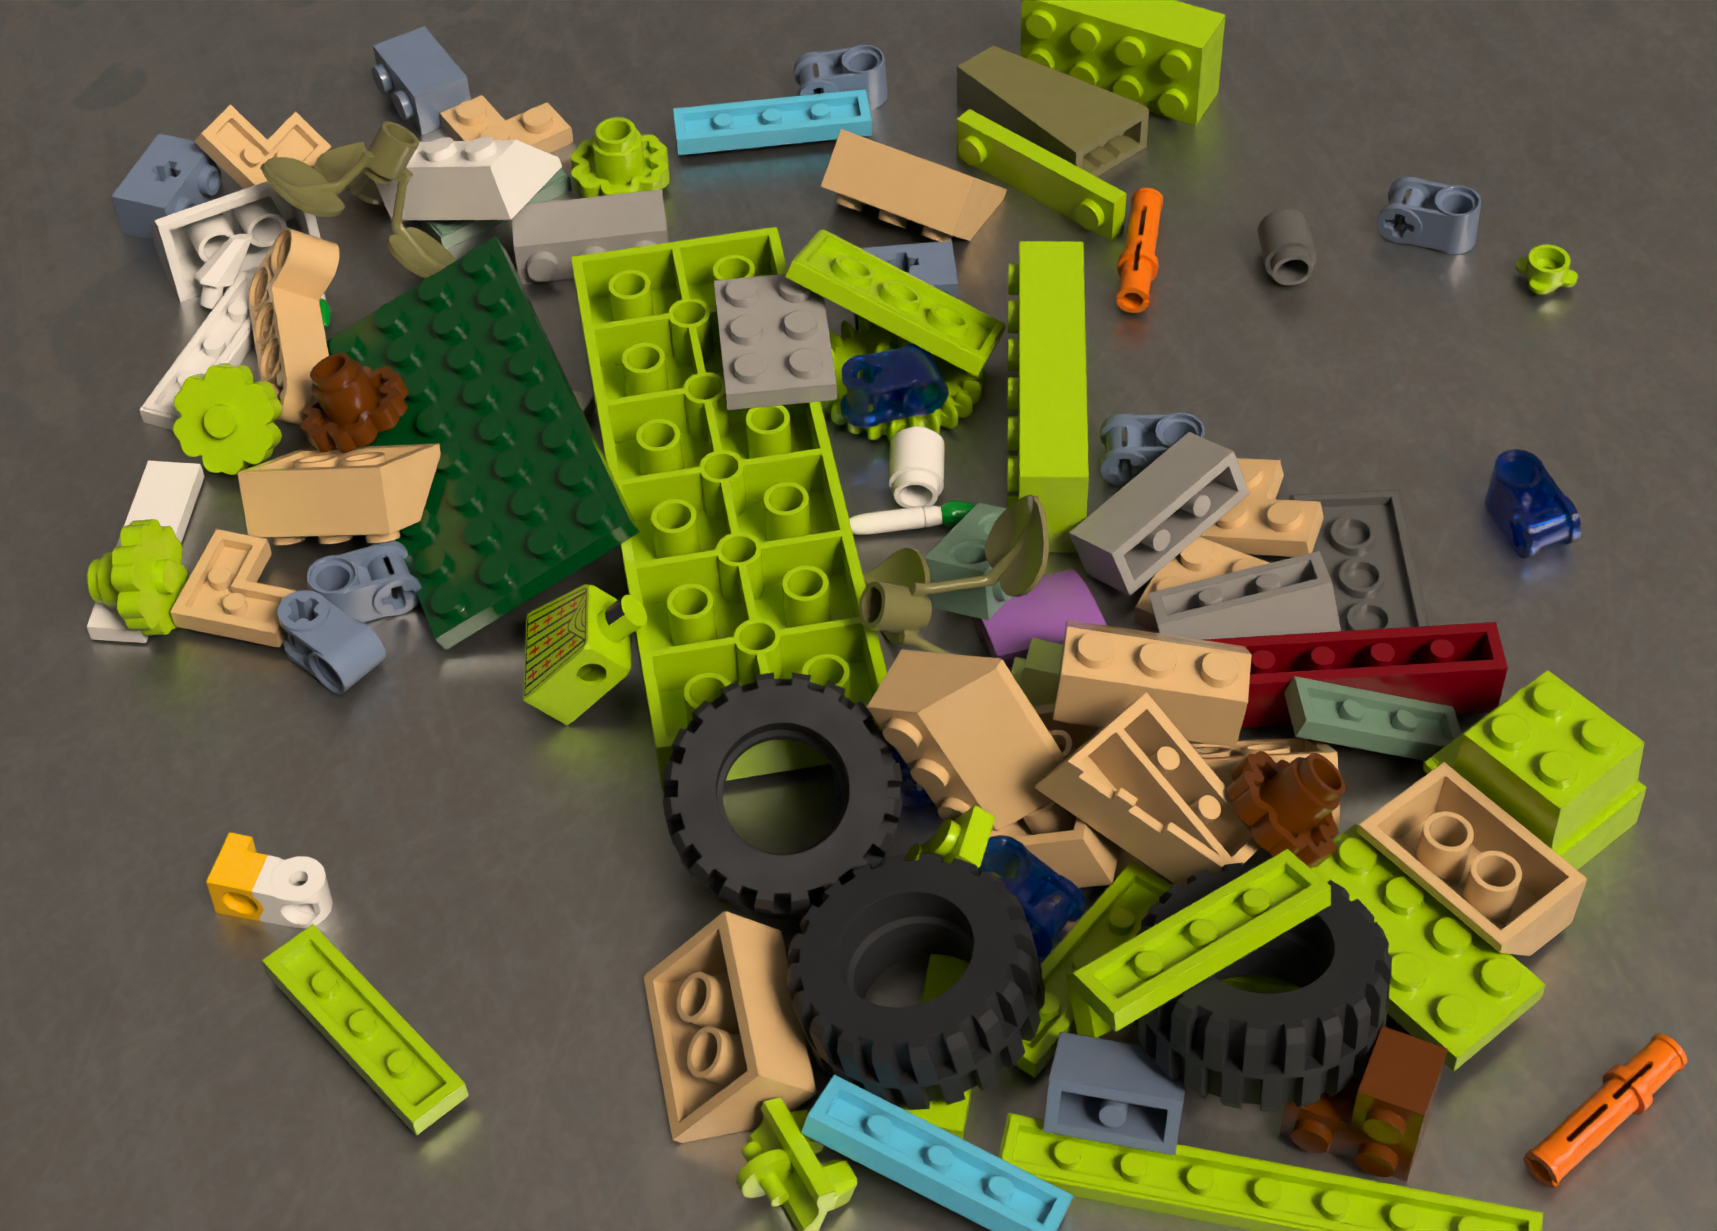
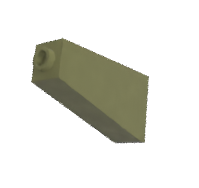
M994 45L957 66V105L966 111L968 109L973 110L1096 177L1147 147L1149 109L1143 104Z

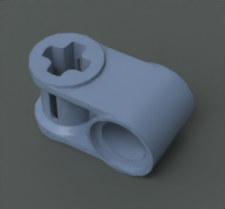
M858 45L847 49L824 52L813 51L802 55L794 64V77L800 85L797 96L816 94L815 90H820V94L866 89L870 110L878 108L887 100L888 88L885 55L876 46ZM813 65H817L819 77L814 78Z
M1414 176L1397 178L1391 184L1388 192L1389 205L1380 211L1376 221L1377 229L1383 237L1397 244H1411L1436 249L1447 254H1462L1473 249L1477 240L1481 198L1476 191L1465 186H1451L1422 180ZM1410 190L1411 194L1406 204L1405 195ZM1405 216L1406 225L1404 229L1401 230L1399 228Z
M1182 412L1155 415L1121 413L1108 417L1101 424L1100 439L1105 445V455L1100 462L1102 477L1108 483L1124 487L1188 432L1205 438L1203 423L1198 417ZM1122 429L1127 430V441H1122ZM1122 459H1127L1126 471L1122 470Z
M397 541L376 543L370 547L348 553L323 557L316 560L309 567L306 574L310 591L322 594L325 599L343 612L363 623L411 611L420 602L416 591L421 589V585L417 578L410 575L405 559L408 556L406 547ZM384 557L389 558L390 568L388 569L383 560ZM394 587L398 595L397 599H394L391 594V589Z
M310 590L296 591L284 597L279 603L277 609L279 624L287 632L283 641L286 656L316 677L329 691L342 695L386 659L384 645L375 632L365 623L353 619L329 602L322 594Z

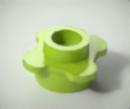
M1545 244L1536 246L1530 251L1528 257H1521L1516 263V271L1525 275L1529 281V289L1537 294H1547L1560 286L1572 287L1576 284L1578 278L1577 273L1569 269L1571 262L1569 254L1564 249L1555 245Z

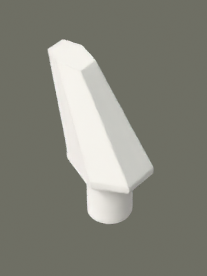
M250 234L232 235L195 274L198 282L203 284L200 299L202 306L213 309L223 296L224 287L234 285L237 273L252 241Z

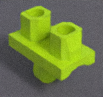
M779 1097L763 1102L761 1111L764 1114L763 1121L749 1136L748 1144L741 1150L747 1164L737 1174L736 1183L745 1197L756 1198L766 1195L773 1207L783 1204L798 1231H819L827 1211L836 1209L850 1201L857 1186V1178L846 1160L837 1159L823 1164L819 1163L815 1153L821 1152L824 1145L801 1133L811 1109L789 1112L782 1098Z

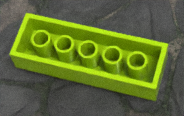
M1019 241V263H1008V295H1018V300H1008L1007 333H1018V338H1008L1007 371H1018V377L1007 376V409L1018 410V415H1007V448L1011 451H1018V455H1007V492H1018V496H1007V508L1024 496H1038L1040 498L1039 501L1044 507L1047 520L1049 552L1077 553L1069 532L1087 518L1089 481L1084 241Z

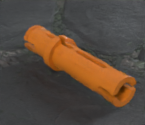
M1148 187L1140 188L1132 194L1125 251L1120 254L1117 263L1120 284L1116 302L1122 310L1129 313L1142 312L1149 306L1150 300L1148 299L1151 281L1157 276L1159 266L1155 250L1159 233L1160 213L1163 207V203H1161L1163 202V196L1159 191Z
M1656 1033L1649 1043L1624 1066L1614 1065L1603 1075V1085L1569 1114L1534 1149H1530L1525 1154L1523 1161L1529 1173L1542 1185L1548 1188H1555L1565 1175L1592 1150L1598 1147L1631 1114L1641 1115L1653 1104L1652 1095L1687 1064V1057L1681 1046L1669 1036Z

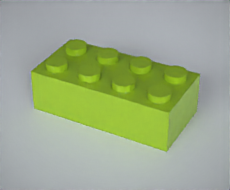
M1021 0L1020 56L1143 104L1151 113L1196 126L1219 91L1226 15L1177 0Z

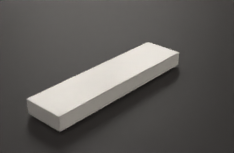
M240 271L235 278L234 285L229 286L139 409L143 423L173 430L175 421L182 416L175 408L173 400L175 395L182 390V385L186 378L196 374H205L210 366L219 363H228L233 366L241 364L255 344L248 304L249 289L255 274Z
M148 461L124 526L129 525L134 520L157 519L160 526H171L175 536L182 543L205 477L201 464ZM120 538L116 547L121 546ZM95 602L86 626L91 640L147 642L148 636H144L140 630L128 629L117 608L112 609L106 604Z

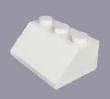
M489 136L480 137L473 141H453L452 138L445 137L432 142H419L418 148L406 167L413 175L407 185L402 220H511L562 167L560 159L518 140H494ZM393 180L390 185H383L375 181L392 220L398 181Z
M268 181L154 220L150 227L161 267L180 302L201 295L203 284L198 282L195 274L232 235L250 234L252 237L237 275L240 271L255 274L274 241L285 228L320 238L315 215L306 213L288 203L272 188Z

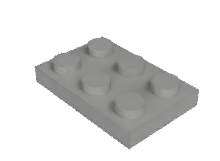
M786 274L714 281L727 410L837 400L836 378L823 296L786 278Z

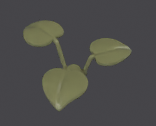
M383 122L368 150H366L363 142L337 147L321 154L314 164L315 169L302 161L287 157L270 158L260 167L269 184L282 198L296 208L320 217H334L343 212L345 205L336 195L342 191H349L353 196H357L365 202L383 205L384 202L375 181L383 185H390L393 180H397L398 185L391 222V230L394 235H390L386 242L392 255L409 271L423 278L434 275L456 261L438 241L427 233L414 227L405 228L403 226L402 215L407 185L413 175L406 167L419 146V140L411 131L397 123Z
M1033 495L1024 496L1010 505L998 517L989 532L985 545V556L992 569L983 576L930 583V572L925 557L920 551L912 548H903L896 551L879 566L863 573L866 587L859 603V617L862 625L867 629L882 631L890 642L897 645L909 644L924 652L950 654L918 636L919 630L927 627L932 614L931 601L927 595L992 586L1000 581L1003 592L1008 596L1021 597L1031 592L1040 582L1045 572L1049 555L1048 526L1044 507L1039 501L1040 498Z

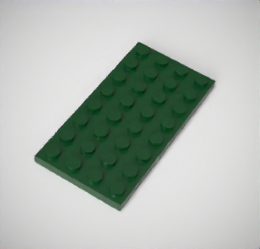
M496 236L479 247L472 249L463 257L434 275L427 277L418 285L389 303L382 305L376 311L347 329L338 332L334 337L326 341L329 356L336 353L348 354L351 360L359 362L362 367H370L372 372L383 366H390L393 371L399 373L409 391L404 399L408 409L400 417L398 423L389 430L378 432L375 440L366 446L440 445L441 456L421 520L399 530L400 538L396 539V541L406 547L408 556L405 559L410 575L417 578L421 585V589L416 591L435 640L445 650H448L640 533L505 247Z

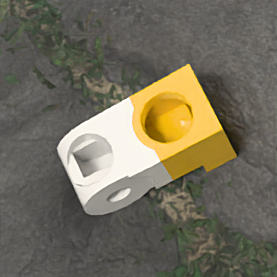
M229 832L206 881L215 912L219 914L292 928H308L312 924L316 926L324 921L332 909L333 901L324 867L316 859L308 856H296L283 860L280 857L257 853L253 838L250 836Z

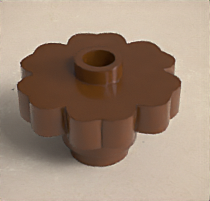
M336 353L319 361L310 372V378L313 381L311 386L313 396L311 401L302 409L306 419L301 423L300 427L310 444L316 447L319 452H328L337 447L341 453H346L357 447H363L372 443L378 432L393 428L408 409L404 399L409 391L399 373L393 371L390 366H383L372 372L370 367H362L359 362L351 360L348 354Z
M1259 751L1256 754L1247 755L1231 769L1230 773L1234 782L1227 787V792L1232 801L1234 812L1240 820L1251 826L1252 836L1259 846L1269 851L1273 857L1288 849L1310 869L1318 867L1336 852V846L1332 839L1339 834V830L1333 820L1332 811L1339 806V797L1345 793L1346 785L1341 773L1327 758L1320 754L1312 753L1306 758H1295L1291 763L1286 760H1280L1276 763L1267 753Z

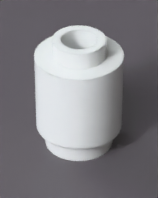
M917 426L904 429L895 434L890 442L889 489L894 495L895 501L904 508L932 506L944 488L945 444L939 434L924 427Z

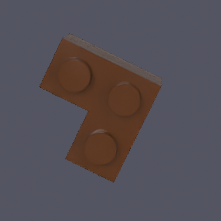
M1382 1026L1365 1073L1358 1078L1353 1077L1351 1085L1332 1097L1326 1092L1321 1093L1320 1100L1315 1104L1297 1108L1295 1102L1285 1103L1279 1136L1293 1140L1297 1146L1308 1152L1316 1154L1329 1153L1356 1163L1362 1170L1377 1177L1391 1176L1407 1182L1430 1119L1448 1049Z

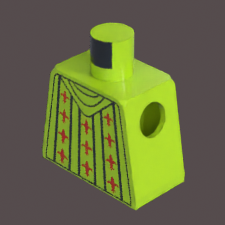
M584 584L528 613L526 620L523 701L565 725H569L628 675L631 669L632 633L647 622V613L642 603L632 595H625L617 600L594 585Z

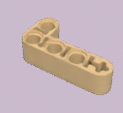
M285 228L280 232L257 269L250 285L248 304L261 381L270 382L274 388L275 397L282 404L283 411L277 420L300 426L306 419L302 409L311 401L313 396L311 390L313 381L310 378V372L319 361L329 356L319 300L336 273L340 254L336 243L289 228Z

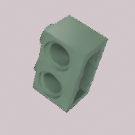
M978 503L925 556L930 572V583L987 574L992 567L985 556L986 541L993 524L1007 508ZM1000 581L992 586L927 595L931 601L932 608L988 621L1007 601L1013 598V596H1008L1003 592Z

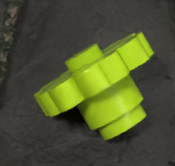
M613 117L599 123L593 138L581 141L578 149L573 151L570 156L573 189L581 195V198L659 189L663 191V188L670 182L667 147L659 142L655 135L647 134L641 136L633 122L626 118Z
M228 363L210 366L205 374H196L186 378L182 385V390L174 397V406L182 416L175 421L173 432L177 439L180 440L181 448L186 455L190 457L202 455L204 467L209 472H223L229 475L238 474L237 472L247 469L250 463L259 464L268 460L273 453L274 447L281 441V431L274 421L282 414V404L275 397V391L270 382L253 381V375L248 366H233Z
M157 519L134 520L121 529V546L115 547L113 552H107L102 558L94 559L91 562L87 573L89 593L96 603L106 604L112 609L117 608L129 630H140L144 636L167 635L172 629L177 628L174 625L170 611L188 581V572L184 565L181 564L182 545L175 536L171 526H160Z

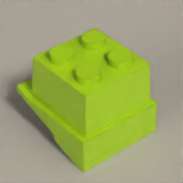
M1549 670L1525 688L1522 687L1425 761L1423 770L1428 774L1445 762L1577 870L1637 823L1647 789L1645 785L1638 781L1645 742Z

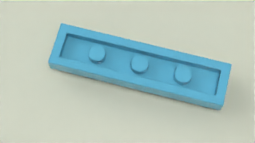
M866 89L673 108L678 155L705 154L716 151L754 149L765 146L838 139L841 129L862 137L872 136V118Z
M836 1075L832 1077L808 1113L801 1132L809 1138L991 1231H1057L1074 1196Z

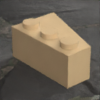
M1147 692L1111 719L1034 786L1038 791L1174 884L1179 882L1181 885L1186 886L1187 879L1192 874L1206 869L1213 874L1221 872L1225 864L1241 862L1244 864L1261 848L1252 836L1251 826L1244 823L1235 814L1227 787Z

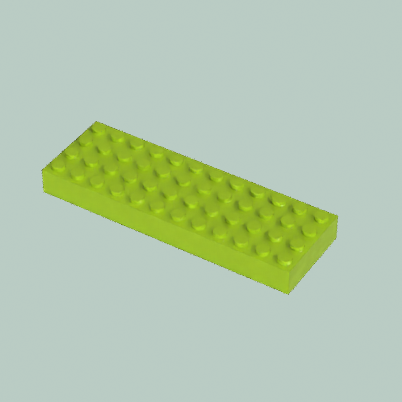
M777 227L571 257L577 303L604 457L640 533L620 544V551L628 595L637 598L647 613V622L635 631V638L662 791H664L663 776L665 764L670 760L673 752L672 743L680 728L686 729L693 719L692 712L705 700L711 703L720 697L722 688L738 681L740 686L755 682V675L774 672V679H792L793 672L811 675L810 682L826 687L829 681L845 689L844 696L853 703L857 704L861 700L868 706L887 674L877 630L865 628L859 617L860 598L866 585L820 401L727 410L714 281L787 274L788 269ZM873 717L872 720L874 721V723L877 725L879 730H882L878 722ZM785 739L770 740L759 743L745 751L731 767L726 781L830 764V762L818 750L805 743ZM893 746L892 753H897L896 748Z

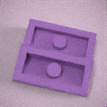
M1074 569L1043 575L1040 582L1031 592L1021 597H1013L1007 601L989 621L971 617L980 642L986 641L992 658L1002 659L1008 668L1013 667L1015 657L1027 658L1032 638L1063 645L1066 620L1106 625L1090 590Z

